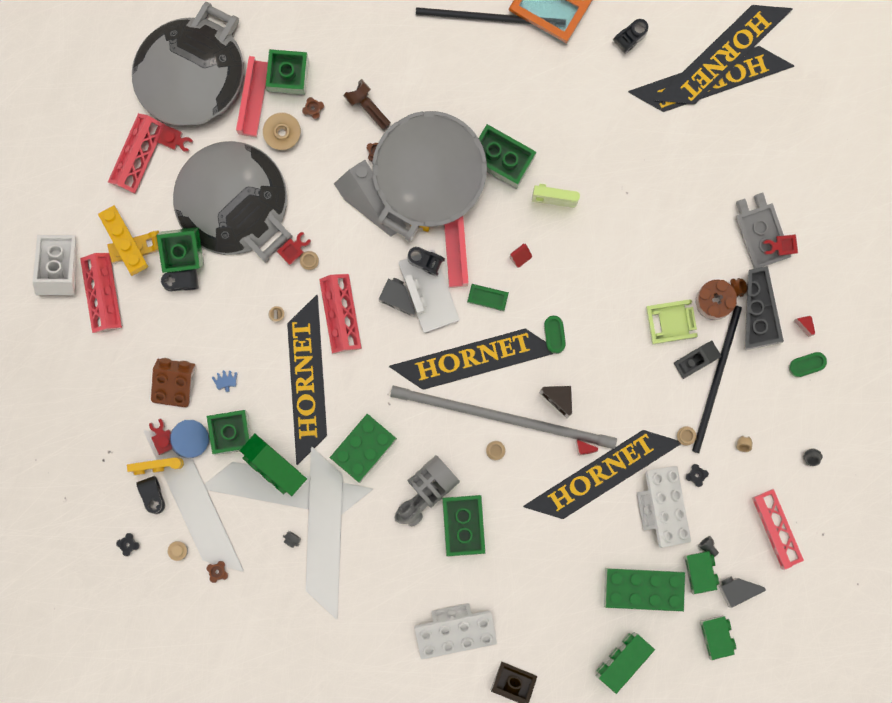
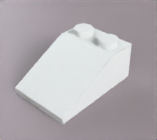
M37 235L33 273L35 295H74L76 281V235Z

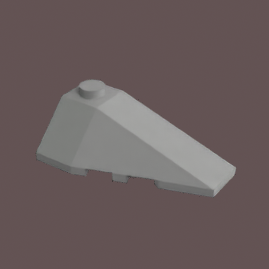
M363 160L343 174L334 185L346 202L391 237L398 232L384 224L380 225L377 223L385 205L375 189L372 177L373 171L366 160ZM391 213L388 215L387 218L404 228L407 227L402 219Z

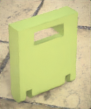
M539 184V186H534L532 202L574 208L577 206L580 193L546 187V184Z
M691 299L646 307L652 345L698 337L697 333L689 334V331L697 330L693 307L685 308V305L692 304ZM659 315L661 333L655 334L652 316Z

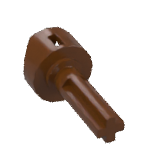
M361 79L355 91L346 92L343 96L351 106L360 103L378 126L384 130L391 122L372 100L367 97L371 88Z

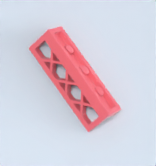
M249 56L236 131L238 135L257 137L266 89L268 62L256 61L253 56Z
M138 113L108 183L122 187L131 193L136 192L165 124L148 115ZM151 123L158 126L156 132L152 135L149 132ZM147 140L149 144L148 150L142 152L141 145ZM140 157L141 166L135 169L133 163L135 159ZM130 175L133 176L134 180L131 187L124 184Z
M462 216L444 225L449 288L466 287L469 284L464 220Z
M93 253L80 258L92 333L122 328L110 254ZM89 260H91V266H92L90 270H89V267H88V261H89ZM92 280H94V288L91 285ZM95 298L97 299V302H98L97 307H95V303H94ZM98 317H100L101 321L100 327H98Z
M334 274L320 278L332 354L362 349L349 274ZM338 279H343V290L339 287ZM342 298L347 301L346 308L342 305ZM346 316L350 319L349 327L345 324ZM349 335L353 338L354 345L349 346Z
M774 489L752 497L781 569L786 570L804 561ZM772 496L774 503L771 509L767 507L763 497ZM772 513L780 515L781 522L779 527L774 524L771 517ZM780 530L788 534L787 544L782 543L779 536ZM787 549L794 550L798 559L790 562L786 553Z

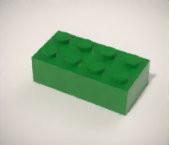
M605 568V608L684 612L685 572Z

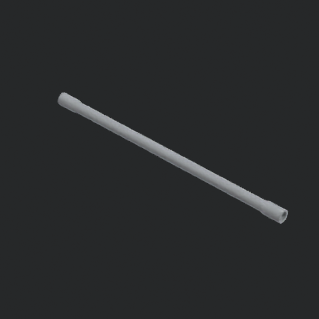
M394 385L390 397L416 401L586 441L611 449H615L617 438L598 435L411 391L410 389Z

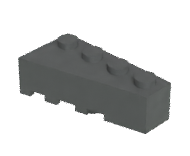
M768 266L748 271L745 350L784 342Z

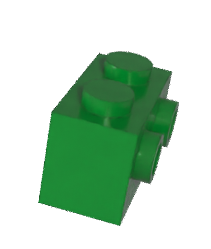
M710 551L685 555L684 558L692 594L717 590L719 578L713 571V566H715L713 554L710 555Z
M718 616L700 621L710 660L735 655L734 650L737 648L734 638L730 637L729 631L732 628L729 619H726L725 616Z

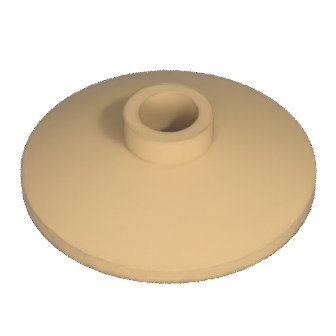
M288 113L273 114L264 123L263 137L266 143L276 150L290 149L300 138V125L296 118ZM285 130L286 134L284 136H280L279 131Z

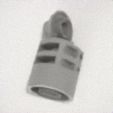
M437 455L407 480L418 494L399 506L395 513V521L400 524H408L409 526L417 525L423 518L421 512L428 505L432 508L444 495L460 483L458 478Z

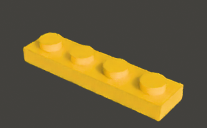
M115 205L98 213L130 275L133 276L148 268Z

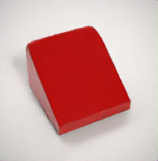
M524 243L510 254V259L518 268L532 258L528 246Z
M811 316L794 320L808 337L815 335Z
M576 440L578 455L598 452V447Z

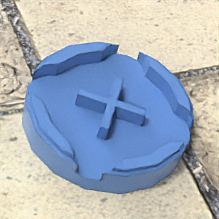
M184 420L178 423L170 434V443L173 451L183 458H194L201 455L206 450L209 442L206 428L195 420Z

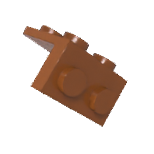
M157 358L152 373L151 401L158 404L188 407L190 403L191 379L195 371V364L188 361L179 362L172 361L169 358Z

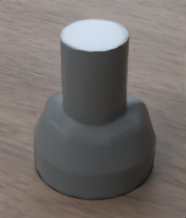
M711 536L706 537L700 542L699 547L702 550L710 551V554H713L714 557L719 554L718 550L713 546L715 543Z

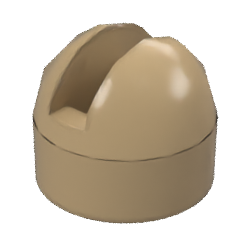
M279 306L272 307L268 313L270 320L274 322L282 320L284 310ZM274 310H277V319H274Z
M741 436L737 441V449L742 452L752 450V439L749 436L748 438Z

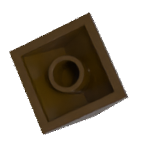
M571 386L543 387L539 393L562 415L568 418L572 414Z
M501 661L490 690L515 702L529 703L537 676Z

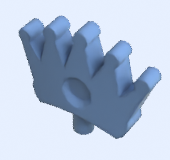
M223 370L222 377L219 373H217V380L215 377H212L218 390L225 388L226 392H230L229 387H236L237 372L234 373L233 377L232 372L229 371L227 377L226 372Z

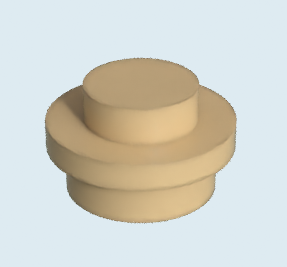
M306 251L301 255L300 264L304 269L313 270L318 266L319 258L316 253Z
M689 426L682 427L677 432V440L682 445H691L696 440V432Z
M499 441L490 442L486 448L487 456L492 460H500L505 455V446Z
M180 541L173 542L168 547V555L172 560L180 561L186 557L187 547Z

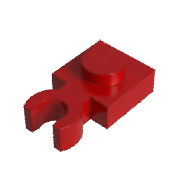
M164 125L157 143L172 150H176L177 146H179L183 152L189 153L190 150L185 148L184 144L186 142L193 144V140L189 137L181 138L183 134L181 131Z
M303 232L297 235L295 242L290 238L277 250V253L290 266L304 253L301 248L311 244L310 239L306 242L301 241V237L305 235Z
M796 234L777 236L776 242L772 240L763 241V244L771 246L770 251L764 252L766 255L772 254L776 250L778 256L798 253Z
M158 419L160 423L159 428H155L153 423H149V428L156 433L151 438L158 454L162 455L173 449L170 443L171 431H164L165 423L162 419Z

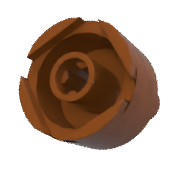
M711 280L698 291L695 301L696 308L705 318L711 320L723 319L734 310L737 304L736 292L725 280ZM714 296L720 299L718 303L712 301Z

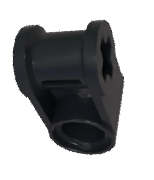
M636 19L613 38V41L618 42L624 49L623 52L625 54L632 50L647 35L649 28L647 21ZM640 25L645 31L638 33L635 31V27Z
M420 247L411 248L407 256L408 262L412 266L422 269L433 276H438L440 265L445 261L444 257ZM418 252L422 258L419 261H414L411 258V254Z
M197 269L167 272L162 275L161 284L165 290L171 292L199 289ZM169 278H172V280L175 281L172 282V286H169L167 283H165L169 281Z
M156 476L136 482L145 509L153 514L162 513L165 509V502ZM153 501L159 503V505L156 506L157 509L151 508V506L154 504Z

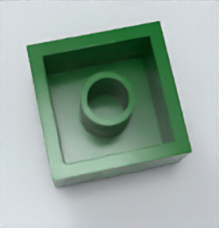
M269 49L266 76L267 92L305 95L308 69L307 52Z
M198 227L161 231L156 235L162 273L199 269L204 265Z
M246 410L206 416L213 455L239 452L251 438Z

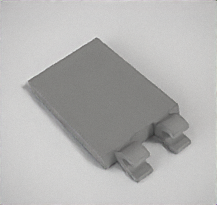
M763 192L754 196L755 202L758 205L757 209L749 211L746 199L736 202L737 208L741 213L736 216L754 269L791 257V254L778 256L777 250L769 255L764 254L765 251H770L771 246L763 244V241L772 240L776 242V237L784 236L774 205L773 203L767 205Z

